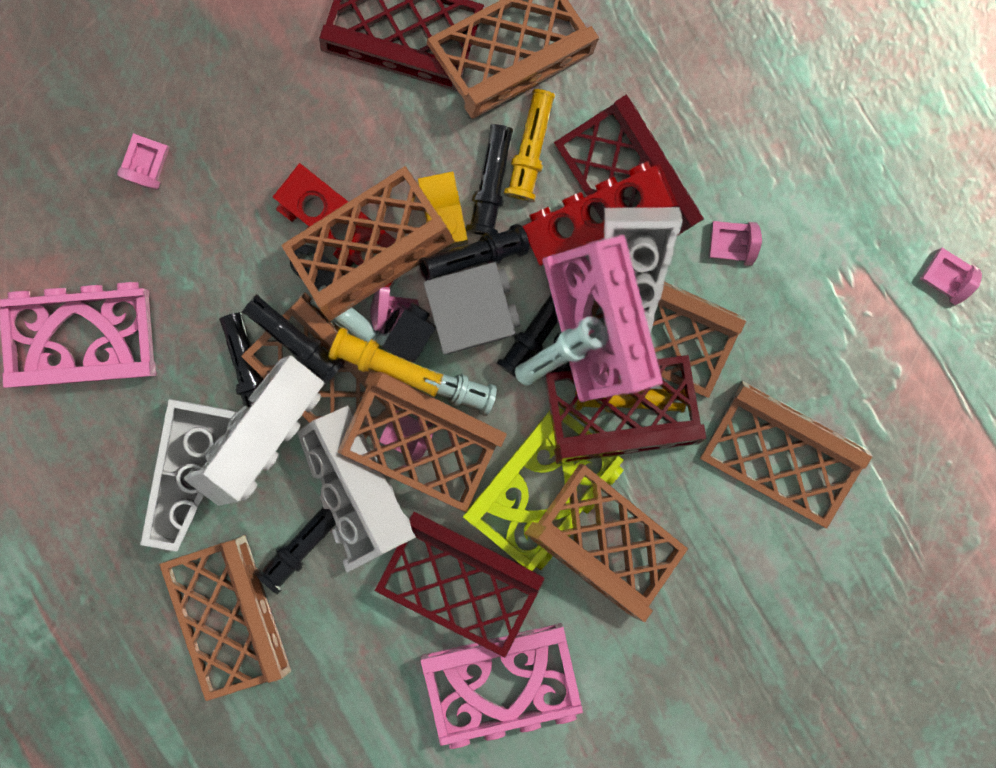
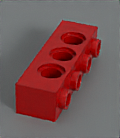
M649 161L629 169L631 177L617 182L615 177L609 178L595 185L596 193L584 198L583 193L579 192L562 200L563 208L551 212L550 208L546 207L529 215L532 222L522 227L527 233L529 243L539 266L544 265L543 259L545 257L604 239V221L599 223L592 219L590 214L591 206L595 202H601L606 208H631L623 200L624 191L630 186L638 189L641 195L640 203L635 208H670L677 206V201L661 165L651 167ZM562 217H567L573 222L574 231L570 237H564L558 231V222Z
M301 163L296 166L273 195V198L280 203L276 208L278 212L292 223L296 218H299L308 226L307 228L348 203L345 198ZM312 198H319L324 204L323 211L316 217L307 216L305 213V204ZM360 211V219L371 220L369 217H367L364 213ZM332 226L327 238L339 240L334 237V226ZM356 226L352 242L369 244L373 228ZM381 230L377 245L388 248L395 243L396 239L385 230ZM335 247L336 250L332 255L339 259L342 248ZM349 250L345 265L351 267L353 263L358 266L363 264L364 260L361 257V251ZM399 277L384 287H390L391 289Z

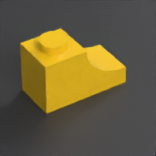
M454 172L418 178L419 187L441 217L455 241L445 248L468 244ZM424 212L427 223L432 219L427 212Z

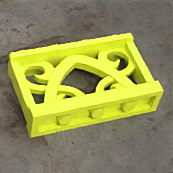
M559 407L560 416L564 412L561 407ZM550 410L472 503L467 512L463 514L464 519L480 530L523 567L531 571L535 567L542 570L553 556L539 545L534 549L524 550L515 542L514 533L519 522L526 523L524 526L525 533L531 523H538L547 511V509L525 510L529 492L527 484L519 474V471L526 467L534 472L546 473L562 465L565 485L579 464L586 465L592 463L588 460L578 461L575 465L574 462L556 464V461L547 465H542L538 462L537 455L541 450L549 452V459L555 455L554 449L556 445ZM569 414L563 419V422L578 435L585 428ZM587 431L585 435L592 433L590 431ZM619 455L601 458V469L596 475L611 486L624 471L620 467L624 459ZM584 477L579 484L589 487L578 501L594 498L592 482ZM513 487L521 491V501L517 509L511 508L516 499L509 500L506 497L507 490ZM595 505L579 507V514L582 511L588 514ZM571 509L560 510L554 520L563 519L556 527L559 530L573 528ZM486 512L511 521L506 538L481 519Z

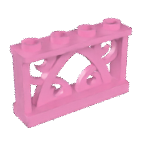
M625 235L593 242L545 257L543 264L561 333L567 329L577 328L582 319L592 316L591 310L594 298L603 309L608 328V341L605 346L598 350H589L585 358L578 362L569 361L579 401L584 402L619 394L633 393L663 384ZM589 255L590 263L585 256ZM591 329V330L589 331L588 335H590L591 333H593L594 330Z
M139 282L118 283L117 290L103 291L102 285L81 286V293L66 294V288L44 289V296L30 297V291L8 292V299H0V330L4 373H2L3 388L157 376L153 354L149 290L139 288ZM105 301L102 305L101 313L84 302ZM128 302L134 307L136 318L130 327L119 331L115 325L121 324L125 320L127 313L118 317L113 313V307L117 303ZM63 304L51 315H49L44 307L46 305ZM23 310H33L37 314V320L34 323L30 324L24 321L30 330L37 332L34 338L22 335L16 328V317ZM75 313L89 320L105 335L95 340L88 347L84 355L83 367H76L74 358L66 347L57 342L49 341L55 331ZM139 331L141 362H134L129 346L124 339ZM16 341L31 345L25 361L24 371L22 372L18 370ZM111 343L113 348L104 349L109 353V359L106 362L99 361L96 357V351L101 346ZM45 348L54 349L61 354V361L58 365L52 366L49 364L48 358L52 353H44Z
M562 623L519 632L506 658L477 643L421 656L420 661L440 746L449 744L450 749L461 748L471 744L470 739L484 736L486 741L495 740L506 736L505 731L520 728V732H530L540 729L542 722L555 720L556 724L569 723L577 719V714L583 713ZM508 635L488 639V641L502 648ZM558 644L564 673L546 670L549 645ZM520 653L526 654L528 660L524 665L534 664L533 669L527 670L517 667L514 664L515 656ZM500 657L504 666L511 673L529 678L519 697L508 708L490 702L474 691L481 687L488 679L493 658ZM478 665L482 670V674L477 680L467 684L465 680L474 677L467 673L468 666ZM443 670L448 681L456 690L445 697L442 702L435 677V672ZM543 678L556 679L565 686L566 695L559 704L550 705L545 703L544 695L548 692L555 694L556 692L550 685L541 684ZM462 697L466 702L458 708L457 717L462 712H468L471 716V721L464 726H455L447 719L446 712L454 700ZM533 701L538 710L523 713ZM482 713L494 718V720L481 722Z

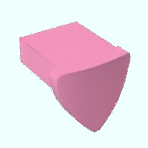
M133 133L117 175L138 186L159 189L161 182L158 179L170 147Z
M713 221L708 258L744 261V265L752 266L758 257L762 245V234L758 223L748 221V224Z
M940 248L920 280L949 297V302L958 305L978 289L982 279V272L975 265H969L944 248Z
M383 287L375 292L370 307L371 322L374 330L381 331L398 302L408 308L411 303L419 306L418 299L389 296L390 287Z
M409 415L398 419L404 437L421 431L417 419ZM392 422L387 423L379 440L384 445L398 440ZM429 422L427 424L428 428L434 426V424ZM434 433L430 434L431 440L433 438ZM423 437L406 443L412 462L422 458L427 450ZM400 446L394 448L395 450L402 453Z

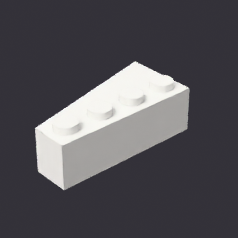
M604 208V240L625 235L648 328L651 333L656 308L664 288L663 284L668 266H670L674 253L676 238L682 225L680 208ZM603 317V324L608 332L605 317Z
M291 355L280 359L249 397V401L253 403L250 408L244 406L227 424L230 434L227 437L223 435L215 443H212L204 453L205 459L208 460L205 465L198 471L191 469L184 480L218 506L239 502L240 499L242 501L248 499L257 487V483L254 480L262 469L267 471L277 460L279 453L276 450L283 440L289 441L298 431L300 424L297 421L303 412H310L321 399V395L318 392L325 382Z
M171 398L168 400L141 539L142 546L178 551L204 496L186 482L184 478L191 469L194 471L201 470L208 461L205 459L204 453L221 436L225 435L227 437L230 434L227 424L239 411Z
M348 405L312 421L297 431L312 476L321 480L320 499L324 509L332 511L337 526L332 529L336 544L343 543L348 558L342 561L346 572L415 538L410 521L401 510L394 496L393 488L386 480L384 474L337 453L353 419V414ZM363 434L356 436L350 449L360 455L372 451ZM376 456L369 458L370 460L377 462Z

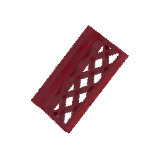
M333 0L326 24L323 25L319 37L321 51L458 91L435 55L428 53L431 51L429 46L426 45L418 50L410 48L404 37L422 29L425 37L428 39L432 35L427 25L444 17L450 27L454 23L449 14L459 9L475 14L484 9V4L471 0H433L440 11L422 19L414 5L421 0H405L387 9L383 0H376L383 12L365 20L357 5L366 0H348L343 4V0ZM409 7L417 23L400 31L391 15ZM350 8L353 9L360 22L349 29L335 25L338 14ZM387 18L395 34L385 39L374 37L369 26ZM479 24L472 28L471 36L475 37ZM364 29L366 34L360 33L359 31ZM449 39V40L443 42L442 44H440V46H442V45H444V44H446V43H448V42H450V41H452V40ZM399 40L401 45L393 42ZM457 41L463 52L465 43ZM471 44L468 45L465 59L469 58L472 48ZM454 65V67L458 71L459 66ZM463 67V69H462V73H461L462 79H463V74H464V71H465V68H466V67Z
M627 94L615 101L610 107L554 142L587 196L597 192L587 182L590 166L610 170L609 178L614 177L615 172L630 175L628 170L616 168L621 147H626L637 151L640 156L638 165L649 161L651 167L661 165L678 205L675 207L680 208L682 225L678 235L705 219ZM614 114L621 126L618 141L597 137L601 121ZM594 127L593 136L583 134ZM624 132L629 138L632 145L622 143ZM577 137L590 139L591 144L587 161L573 158L565 145ZM596 141L616 145L612 167L592 162ZM576 163L586 165L584 175ZM633 187L631 197L623 196V200L630 201L629 207L633 208L634 202L640 203V199H635L637 193L635 187ZM595 202L593 207L602 221H604V208L606 207L604 204L602 206L600 202Z
M689 355L657 359L660 374H662L666 367L681 365L683 381L677 389H674L662 380L663 384L659 386L672 395L662 410L645 398L651 389L650 387L644 389L642 394L638 392L628 393L636 399V402L626 415L609 403L613 396H609L606 399H594L601 406L590 420L573 408L579 399L578 394L570 404L566 403L556 394L555 382L568 380L575 385L572 371L546 374L544 377L556 445L554 449L556 464L698 445L707 439L705 426L700 422ZM683 387L685 388L686 397L680 393ZM676 398L688 407L689 421L677 422L665 413ZM640 403L658 415L650 426L641 427L630 418ZM558 405L565 409L561 416ZM604 408L622 420L615 431L606 432L594 423ZM568 412L586 425L579 436L566 438L563 436L561 422ZM661 418L668 423L657 425ZM625 423L632 427L631 429L621 430ZM589 428L596 432L595 434L585 435Z
M413 512L409 519L411 529L415 538L426 544L429 557L409 564L405 552L409 541L398 546L374 591L506 658L545 581V577ZM431 546L443 553L433 555ZM402 556L405 565L396 568ZM447 556L458 559L462 574L441 580L435 560ZM431 562L437 582L417 588L411 568ZM463 562L474 567L475 570L466 572ZM407 570L413 590L397 595L386 589L392 574ZM481 572L489 575L495 590L474 597L468 577ZM464 578L470 599L449 605L443 585ZM496 579L509 586L499 589ZM439 586L445 607L433 611L423 608L419 593ZM517 589L528 595L522 609L506 613L500 593ZM415 595L417 604L405 599V597ZM497 595L503 615L482 622L476 601ZM472 603L478 624L465 628L456 625L451 609ZM447 611L450 621L437 614ZM518 615L513 627L511 628L508 618ZM505 620L509 635L502 648L488 641L484 626ZM480 628L483 638L470 631Z

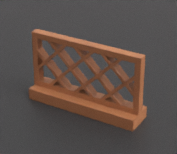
M500 0L427 39V45L464 99L465 110L471 119H474L592 55L599 36L592 26L587 28L568 0H555L553 8L534 4L532 0H528V2L523 0ZM509 7L526 10L523 25L502 20L503 11ZM530 12L551 17L547 31L526 26ZM554 19L569 21L575 32L567 36L553 33ZM479 23L495 26L492 41L471 36L472 28ZM499 28L520 33L517 47L496 42ZM524 34L545 39L543 49L538 52L521 49ZM449 39L465 43L462 56L457 57L446 54L440 44ZM469 44L490 49L486 64L465 59ZM493 51L514 55L513 65L506 69L490 65ZM519 57L525 58L518 62ZM454 65H458V66H459L458 71L456 70V68L454 67ZM463 67L484 72L482 82L468 88L461 77ZM488 73L493 74V76L487 78Z
M404 166L281 246L310 291L319 309L330 322L419 265L420 258L433 256L455 241L441 217L437 214L407 167ZM406 180L410 186L407 201L391 199L392 188ZM416 196L420 203L414 202ZM368 203L380 205L375 221L359 218L361 208ZM387 206L404 208L400 225L383 222ZM412 210L427 212L432 219L419 228L408 226ZM337 223L348 224L344 241L327 238L330 228ZM356 226L373 228L369 245L352 242ZM381 230L398 232L395 243L388 248L376 246ZM306 243L317 244L313 261L298 259L294 251ZM325 246L342 248L337 265L321 262ZM349 250L366 252L364 263L357 268L346 267L345 264ZM304 267L310 268L309 275ZM318 270L335 272L332 283L318 291L314 284Z
M664 281L661 299L658 302L662 318L654 320L653 326L664 322L671 341L654 347V351L656 353L673 346L676 355L681 356L677 344L698 337L704 356L691 360L690 366L707 361L711 375L705 387L694 383L696 393L709 398L734 343L744 328L746 319L744 316ZM594 299L591 310L592 316L601 319L604 317V313L596 315L600 305ZM663 307L670 309L675 313L666 316ZM682 315L690 318L695 332L675 339L668 320ZM696 322H699L708 327L699 330ZM715 330L728 335L723 349L708 354L701 335ZM719 356V358H718V360H717V362H716V364H715V366H714V368H713L710 359ZM681 365L667 370L664 369L661 377L680 385L683 377L674 373L681 370Z
M304 292L282 316L287 320L293 316L304 327V334L308 338L310 333L316 339L318 338L321 341V346H324L330 352L333 341L341 327L332 320L329 322L320 310L310 304L312 298ZM264 332L241 356L263 378L268 375L275 365H263L253 354L261 346H278V361L283 358V345L277 340H269L272 336L267 332ZM346 361L338 372H350L356 378V391H335L334 375L330 380V391L318 392L321 397H330V413L335 411V397H356L357 410L361 397L365 393V391H361V384L365 388L368 386L364 383L369 372L359 371L357 365ZM376 396L374 398L386 408L376 417H371L372 422L390 416L385 401ZM304 411L302 414L309 423L323 417L315 416L311 411L308 413ZM368 431L362 433L365 439L369 436Z
M370 370L364 383L368 386L337 453L463 512H467L496 446L502 447L507 434L382 372ZM374 396L385 401L390 416L372 422L369 407ZM394 406L403 409V411L396 413ZM413 414L417 417L421 431L404 437L398 419ZM363 420H365L366 425L361 427ZM426 421L434 424V426L428 428ZM392 422L398 440L381 447L375 428ZM444 429L448 432L452 446L435 452L430 434ZM368 431L374 450L362 455L351 451L350 449L356 436ZM457 436L465 439V441L459 443ZM423 437L429 455L412 462L406 443ZM472 444L483 448L477 463L466 467L461 449ZM400 446L406 464L393 470L389 469L383 453ZM454 452L460 470L443 476L438 458ZM377 456L379 463L372 461L369 458ZM431 461L437 479L426 484L419 483L415 467ZM408 471L410 478L400 473ZM462 476L466 488L460 501L450 497L445 482ZM439 485L441 492L432 488Z
M742 381L735 392V397L703 450L700 459L827 529L863 468L866 469L873 456L868 449ZM738 407L753 414L756 427L738 432L734 431L731 419ZM758 417L767 421L768 423L760 425ZM729 424L731 433L723 435L725 429ZM774 427L783 430L787 444L766 449L762 431ZM758 432L763 451L741 456L737 438ZM790 435L796 437L800 441L792 443ZM733 439L738 458L721 461L711 455L717 443ZM805 445L816 448L819 462L798 467L793 449ZM789 450L794 468L773 474L768 455ZM821 452L832 458L823 460ZM765 457L769 475L756 479L748 476L743 462ZM841 462L852 468L845 481L830 484L825 466ZM740 463L742 472L731 465ZM821 467L826 486L805 491L800 473ZM796 474L801 492L789 496L779 493L775 480ZM771 481L773 489L763 483ZM839 489L834 498L832 490ZM828 492L831 504L825 515L821 516L810 510L807 497ZM803 498L805 506L797 503L794 500Z
M584 464L578 465L538 523L532 522L524 533L622 611L642 622H646L653 612L649 605L688 550L681 542ZM586 477L592 482L594 498L578 501L576 488L581 480ZM601 490L608 496H602ZM609 501L617 502L620 519L604 522L602 503ZM594 504L597 524L581 526L579 507ZM571 509L573 528L559 530L552 524L560 510ZM627 511H628L630 514H632L634 517H629V518H628V513H627ZM635 522L643 523L646 540L631 543L629 524ZM621 525L623 544L607 547L605 528ZM597 530L599 549L586 551L583 549L581 533ZM653 532H654L656 535H658L659 537H658V538H654ZM574 534V541L567 535ZM666 542L674 548L666 562L656 563L655 544ZM647 546L648 565L633 568L631 549ZM623 551L625 570L611 571L609 569L608 554ZM600 555L601 562L597 560L594 556ZM649 572L650 585L642 595L635 589L634 574ZM626 576L627 582H625V581H624L622 578H620V577Z
M246 535L159 564L205 701L262 683L280 680L291 672L262 582L254 574L257 568ZM220 551L226 565L221 577L204 568L209 556ZM201 558L199 565L192 562L193 560ZM183 564L195 571L188 587L176 582L172 567ZM201 574L217 582V586L210 599L193 591ZM228 574H229V577H230L231 582L228 581V580H226L227 577H228ZM223 586L235 592L237 603L233 611L216 603ZM190 597L207 605L200 622L189 617L185 607ZM212 609L229 617L222 634L205 625ZM240 609H241V612H242L243 617L238 614V612H239ZM234 621L247 627L249 636L245 645L227 637ZM201 632L219 640L211 656L199 649L197 640ZM224 643L241 652L234 668L217 659ZM246 655L258 661L263 675L251 678L239 671ZM213 666L230 674L225 687L213 690L209 679V673ZM235 677L241 680V682L233 684Z

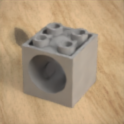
M496 262L424 282L444 355L513 337L516 334L514 328L520 327L515 304L508 306L504 294L511 290L505 268L498 270Z

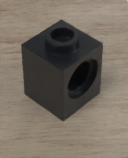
M398 302L375 340L383 349L395 356L415 363L436 327L428 320L430 313L414 303H411L407 308Z

